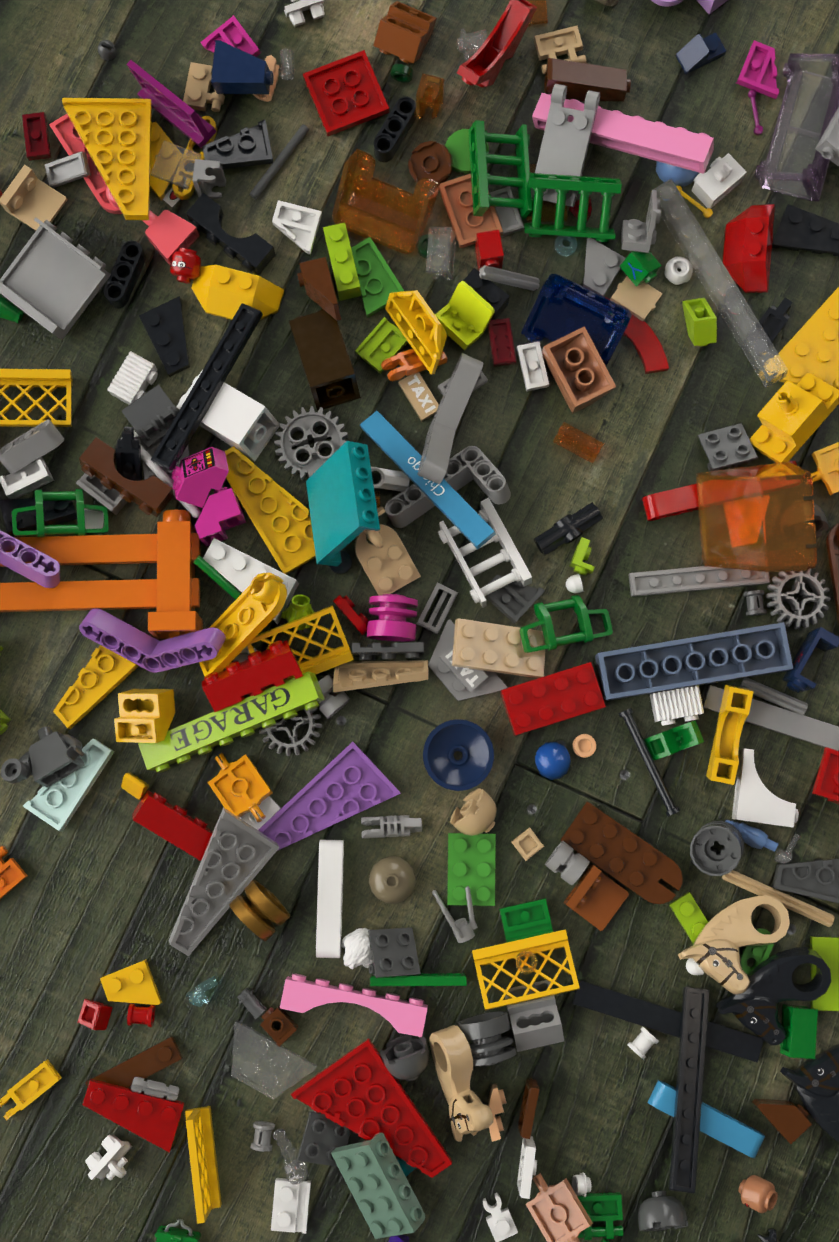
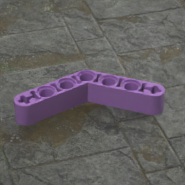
M0 530V564L46 588H54L60 583V565L58 561Z
M99 608L91 609L79 625L80 632L88 639L152 673L213 659L226 640L225 634L221 630L212 627L159 641Z

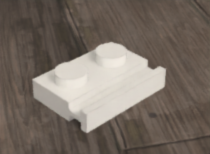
M276 1178L271 1231L302 1232L306 1234L311 1181Z

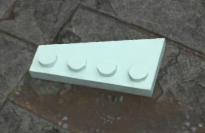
M92 739L82 748L84 755L81 759L85 766L49 787L43 786L37 792L38 794L31 801L28 800L23 807L58 831L63 832L114 753L113 750L96 739Z

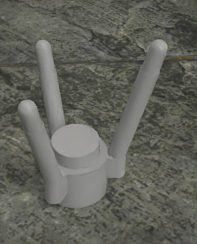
M467 886L465 888L469 921L466 918L454 921L437 891L433 890L432 894L452 927L457 942L463 943L472 939L475 936L473 930L478 928L474 918L470 887Z

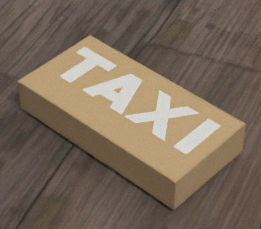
M419 372L409 375L398 382L421 422L435 415L439 404Z

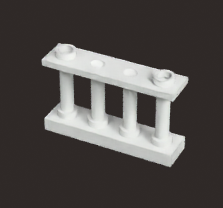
M489 498L480 502L481 510H479V515L490 524L496 535L483 546L493 541L495 543L499 541L503 548L500 550L501 553L469 568L463 557L477 550V548L472 543H469L458 549L452 538L461 533L456 526L448 529L444 521L439 522L440 531H438L443 544L448 543L473 589L470 591L474 602H480L482 608L487 606L485 596L514 581H521L523 587L532 583V576ZM503 561L506 563L510 561L514 568L511 570V573L479 588L474 576Z

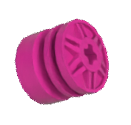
M383 594L369 598V604L379 606L369 608V614L379 616V619L368 621L367 638L395 642L415 641L416 624L406 622V618L417 617L416 611L408 609L417 608L418 600L397 594Z

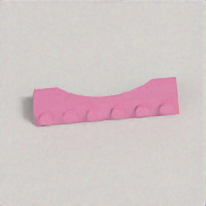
M292 974V977L288 976L285 980L280 1009L305 1013L314 1007L327 1003H355L379 1013L392 1024L398 1033L422 1037L428 1005L423 1004L424 1000L410 998L409 1001L402 1000L400 995L386 993V996L377 995L376 990L369 988L357 991L353 990L352 985L339 983V987L329 985L330 981L316 978L315 982L308 981L306 976L300 974Z

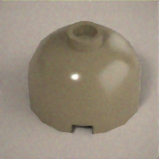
M388 856L380 859L374 864L369 875L371 892L384 903L397 904L403 902L411 896L415 888L416 876L414 869L408 861L401 857Z

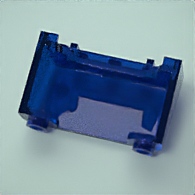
M550 274L535 301L521 334L525 335L532 342L542 341L544 337L555 341L585 326L605 366H607L627 328L632 313L625 307L560 275Z

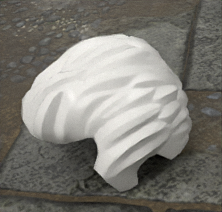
M367 928L356 929L347 934L341 941V947L345 948L343 956L344 965L352 970L360 965L369 968V964L373 963L368 934L369 929Z

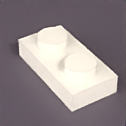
M540 342L517 346L516 349L526 392L549 387Z

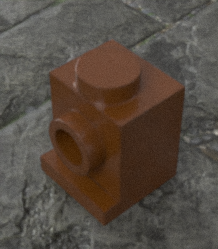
M280 1005L275 1010L270 1007L261 1016L263 1021L260 1026L272 1037L279 1047L299 1027L284 1009H280ZM274 1021H279L281 1023L280 1029H275L273 1027Z

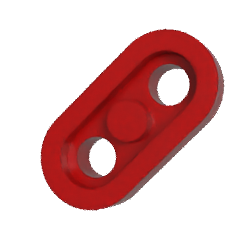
M338 595L333 602L363 636L367 633L368 619L362 613L357 615L352 609L355 605L347 595L344 597Z

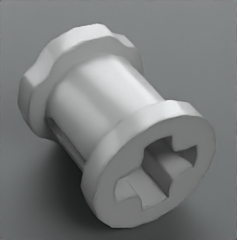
M265 1121L254 1122V1142L251 1143L250 1148L262 1152L272 1151L270 1142L275 1124Z

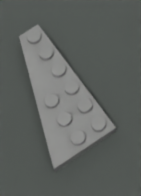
M223 807L169 938L170 945L189 956L229 909V904L245 890L280 848L278 843Z

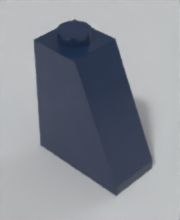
M216 40L211 84L216 93L269 94L274 76L273 72L269 70L266 61L225 42Z

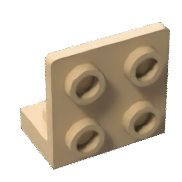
M25 164L0 198V204L7 213L35 231L40 226L34 220L35 218H38L43 223L45 220L52 223L67 202L66 196L39 180L33 170Z

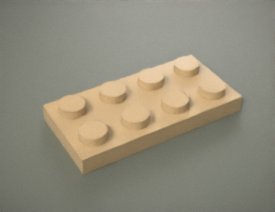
M460 618L455 620L452 666L532 678L544 677L545 649L525 653L519 627ZM532 629L527 631L531 647L545 645L542 631Z

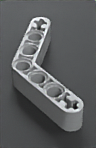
M464 353L458 359L429 427L417 475L439 485L442 482L448 468L456 428L480 375L483 362Z

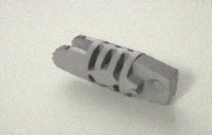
M409 815L361 818L362 825H380V829L362 831V838L404 837L410 836V833L422 832V819L409 818Z

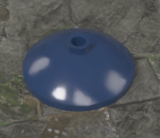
M450 720L440 724L429 734L423 749V761L427 773L438 785L449 790L463 791L479 785L488 776L494 761V749L487 733L477 724L467 720ZM456 751H460L463 754L461 760L454 758Z

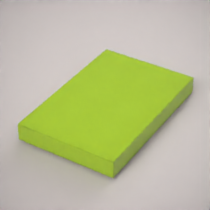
M810 936V949L818 952L831 972V983L827 992L818 999L811 1000V1008L818 1009V1011H839V937ZM810 963L811 980L816 975V965Z

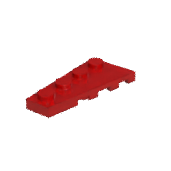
M90 1079L82 1105L170 1153L184 1102L166 1100L165 1097L162 1099L145 1095L144 1092L137 1093L129 1088Z

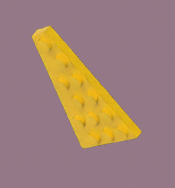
M62 98L66 113L126 220H149L151 99Z
M839 287L761 372V377L783 383L788 380L797 385L806 373L809 372L839 390Z

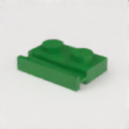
M546 898L499 908L507 943L553 932Z

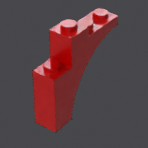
M510 0L500 20L482 46L470 59L460 65L457 74L462 76V80L472 86L478 85L482 88L494 84L505 60L513 57L537 7L527 0Z

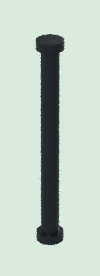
M629 708L618 713L620 718L623 717L667 809L666 815L670 816L679 812L680 809L678 806H675L631 714L633 712L632 709Z

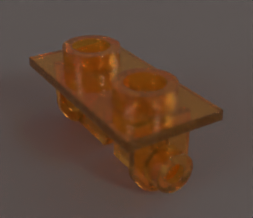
M563 422L553 440L557 445L592 464L604 443Z

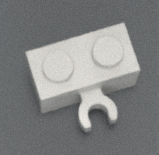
M729 153L723 158L718 157L710 165L711 168L706 173H699L693 180L695 183L691 191L707 208L711 209L743 181L747 173Z

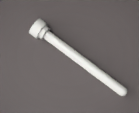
M134 430V440H139V445L141 446V459L161 481L173 488L174 481L161 466L151 461L152 456L141 445L140 436ZM179 501L194 518L200 516L201 511L195 505Z

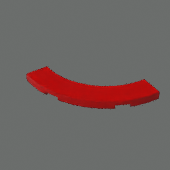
M577 293L564 295L568 319L586 318L610 324L611 327L618 330L625 337L627 336L634 344L642 360L645 374L668 371L669 366L663 347L645 321H641L610 299L602 296Z

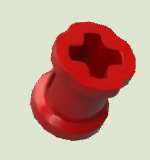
M132 1003L129 1005L127 1014L128 1026L146 1024L148 1027H152L154 1025L155 1005H150V1007H139Z

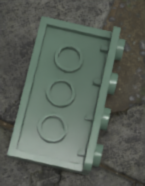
M383 1133L376 1134L368 1141L336 1147L331 1152L375 1239L414 1233L424 1222L425 1213Z

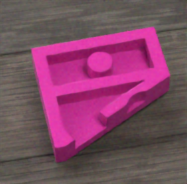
M234 15L200 42L205 49L213 53L215 41L220 40L255 57L261 54L259 48Z
M754 40L736 84L776 99L779 94V88H777L775 48Z

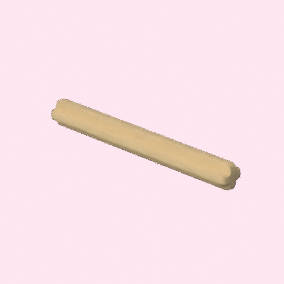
M732 870L730 873L722 875V879L758 896L769 895L778 899L785 908L827 927H831L834 922V915Z

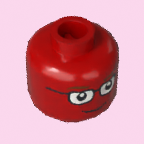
M179 248V251L172 254L170 273L177 277L176 281L189 284L190 280L199 277L201 258L197 255V251Z

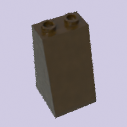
M324 309L289 320L317 411L320 407L324 410L361 398L356 376L338 322Z

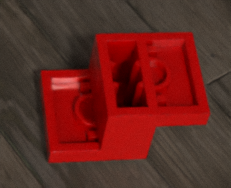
M827 747L824 749L812 794L828 798L827 801L839 804V751Z

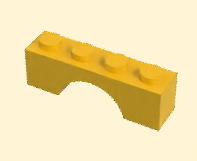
M725 684L706 775L711 781L735 784L739 764L740 736L744 722L750 712L754 692L752 690Z

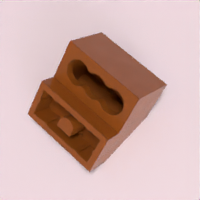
M396 1L390 5L388 14L380 20L373 46L379 48V51L383 54L398 56L402 62L415 63L421 57L437 18Z

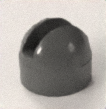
M103 40L98 45V53L103 60L109 61L115 58L117 51L111 41Z

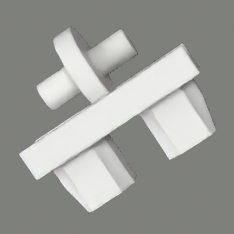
M299 0L285 6V15L290 18L294 27L305 23L302 12L308 9L311 11L313 20H317L325 16L324 0Z
M109 1134L101 1144L107 1153L102 1157L99 1152H94L85 1160L91 1170L88 1173L91 1180L95 1178L103 1180L105 1177L112 1180L115 1176L123 1178L126 1175V1170L123 1166L128 1160L124 1156L133 1146L128 1141H121L115 1135Z

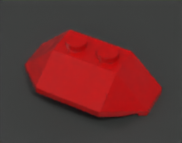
M775 204L751 205L726 224L722 268L745 293L768 292Z

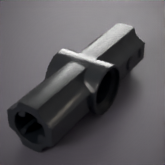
M592 502L573 515L569 514L563 517L552 528L534 538L537 548L546 556L561 545L571 543L580 537L585 530L603 519L601 512Z

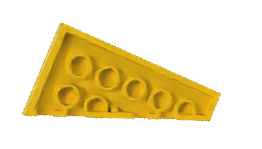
M234 446L226 450L225 454L229 469L226 479L281 571L287 575L314 559L316 555L310 510Z

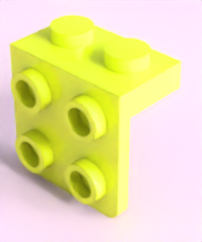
M461 281L457 285L449 303L438 311L435 316L442 324L446 334L461 348L466 350L482 336L495 310L471 286Z

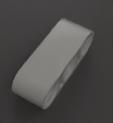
M46 420L0 448V462L9 473H15L58 447L64 441V437L51 420Z

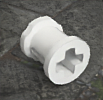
M642 1026L641 1033L633 1042H629L627 1045L644 1060L647 1051L654 1043L658 1044L659 1040Z

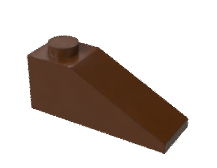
M326 257L299 263L301 273H297L300 287L305 286L307 296L336 321L341 320Z

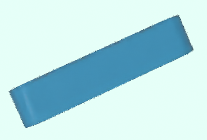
M658 1080L648 1103L674 1117L676 1088ZM704 1102L701 1103L700 1131L755 1159L765 1135Z

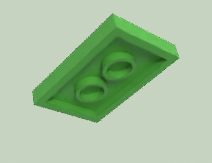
M448 833L447 905H467L465 888L469 886L473 906H495L496 834L481 833L469 836L463 833Z

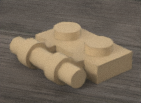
M578 26L534 36L539 61L548 58L557 59V56L567 54L568 59H565L567 61L587 63L585 55H576V52L581 51L583 48ZM547 64L541 65L543 74L546 72Z
M190 63L183 102L194 110L206 111L207 103L212 104V111L220 112L221 105L224 104L225 96L223 94H217L216 91L209 93L210 86L212 85L213 66Z

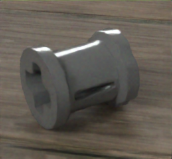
M764 590L743 593L747 603L746 616L767 614L763 604L762 595L765 594Z

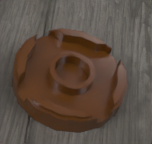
M435 141L421 143L413 150L412 156L409 159V173L415 182L423 187L432 188L439 186L440 183L447 181L452 173V155L443 144Z

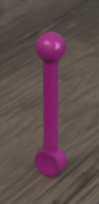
M752 89L748 92V97L751 99L755 121L754 134L759 136L763 132V127L760 126L755 100L757 93Z

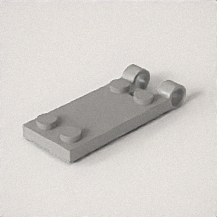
M554 85L535 173L582 176L600 101V92L588 90L584 111L563 107L567 86ZM569 116L574 117L572 122H568ZM531 188V197L534 199L535 191ZM546 189L543 201L557 203L558 192H556V189ZM569 190V193L566 195L565 206H575L578 191Z

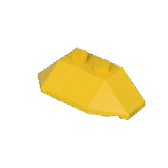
M220 265L201 266L199 277L194 279L191 287L207 314L230 320L233 319L242 303L260 310L263 314L261 319L271 314L273 315L279 311L284 294V289L261 276Z
M418 290L389 293L385 310L431 375L435 374L447 338L445 329Z

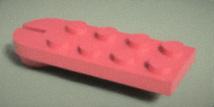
M68 114L50 123L52 131L69 156L81 151L86 153L91 175L83 179L101 207L109 213L122 214Z

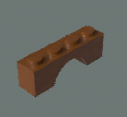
M97 437L79 458L81 469L85 474L90 477L96 476L106 488L110 490L114 488L120 492L119 495L124 500L130 503L131 501L139 505V509L147 515L153 514L158 517L174 497L173 488L154 475L141 481H133L121 476L115 468V449Z

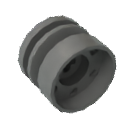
M725 821L706 823L694 835L690 844V856L694 865L701 872L710 876H722L730 873L737 867L744 852V840L740 831L734 825ZM716 841H719L720 845H724L721 852H718L717 848H713Z
M507 1011L479 1014L458 1022L459 1028L464 1033L467 1041L473 1040V1043L469 1044L473 1057V1066L498 1064L516 1055L515 1046H508L514 1042L513 1037L501 1036L502 1033L511 1029Z

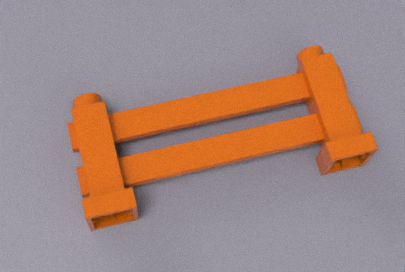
M178 509L164 511L163 522H157V534L14 537L55 559L59 565L157 563V579L60 581L54 588H46L36 582L0 583V612L91 610L94 608L102 610L156 608V612H148V632L156 639H169L203 630V620L195 611L196 607H200V579L195 578V564L193 563L200 555V539L191 523L189 511Z

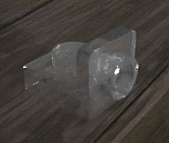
M460 29V38H457V46L459 52H463L465 60L470 59L488 38L486 29L466 34L465 29Z

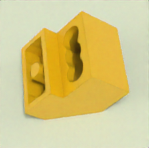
M132 689L118 693L120 717L114 719L116 742L158 743L163 741L175 715L174 689Z

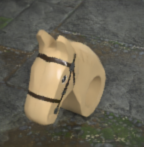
M769 895L739 900L717 913L703 927L694 945L678 954L679 959L692 958L703 972L730 993L742 994L749 987L750 980L742 970L739 948L771 945L783 938L790 925L788 910L780 900ZM756 907L765 908L772 913L775 926L771 934L759 933L754 928L751 922V915Z
M455 1025L433 1032L430 1036V1048L435 1069L449 1105L450 1123L454 1139L461 1142L463 1134L471 1133L475 1136L477 1132L489 1128L493 1123V1114L490 1107L483 1104L476 1093L470 1090L473 1057L464 1033Z

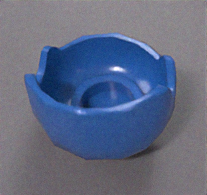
M546 742L538 748L535 755V764L543 777L550 780L560 779L568 773L571 765L570 754L565 746L557 742Z

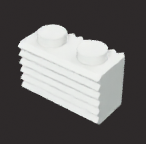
M130 351L107 390L113 397L130 405L146 394L147 386L149 384L152 385L158 376L156 372L158 369L155 364Z
M699 686L650 694L654 721H661L662 726L675 724V719L684 717L685 722L698 720V715L704 714Z

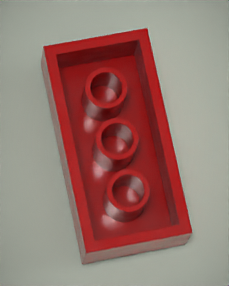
M591 662L500 691L514 736L606 707Z

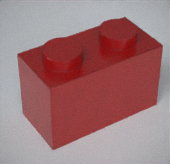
M499 230L476 233L475 253L478 271L484 265L502 269L504 254Z

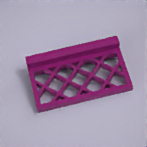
M130 60L126 64L142 87L137 93L139 98L151 99L152 109L202 148L217 132L195 110L135 62Z

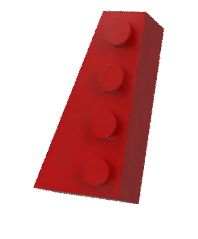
M278 640L270 644L269 649L263 652L255 651L251 653L245 661L240 663L238 661L232 662L225 667L226 670L206 675L204 680L201 681L202 688L214 712L243 701L245 699L244 695L248 693L250 696L261 694L267 688L266 686L270 684L276 687L283 685L285 680L294 675L295 679L302 677L301 668L288 641L282 642Z
M147 790L132 813L133 821L201 861L213 833L212 830L207 828L208 824L198 817H195V819L187 815V811L180 806H173L166 802L167 799L162 795Z

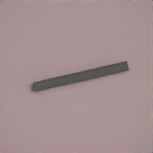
M302 124L249 195L257 200L309 132V128L306 125Z

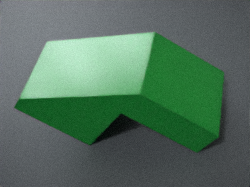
M696 720L644 739L653 760L669 756L704 742Z

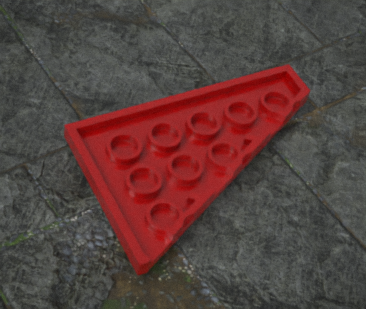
M369 1038L290 1094L293 1099L310 1106V1109L324 1114L326 1118L342 1127L345 1126L365 1140H371L376 1134L383 1133L395 1156L406 1161L408 1165L420 1169L422 1173L431 1178L452 1164V1159L399 1081L387 1070L379 1052Z

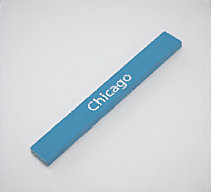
M378 411L374 412L360 424L361 429L477 549L496 535L495 531L444 478L439 485L417 475L422 456Z

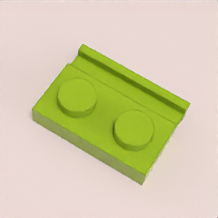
M384 317L358 346L355 354L363 358L366 363L381 374L383 371L381 367L382 362L387 358L397 355L408 341L399 328L391 324Z

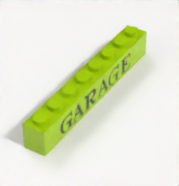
M308 671L300 678L295 679L294 677L285 681L283 685L273 686L264 690L261 694L249 696L239 703L217 712H211L171 729L161 742L138 743L147 770L161 773L169 770V765L173 763L183 764L191 760L190 756L197 753L204 755L211 752L212 747L220 745V747L229 745L234 742L233 738L240 735L241 738L250 736L259 727L263 729L276 725V720L283 717L284 720L293 718L298 715L297 711L315 709L319 706V702L325 699L315 673Z

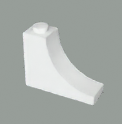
M740 749L732 819L794 828V823H797L799 815L796 804L782 800L771 793L757 774L754 763V750Z

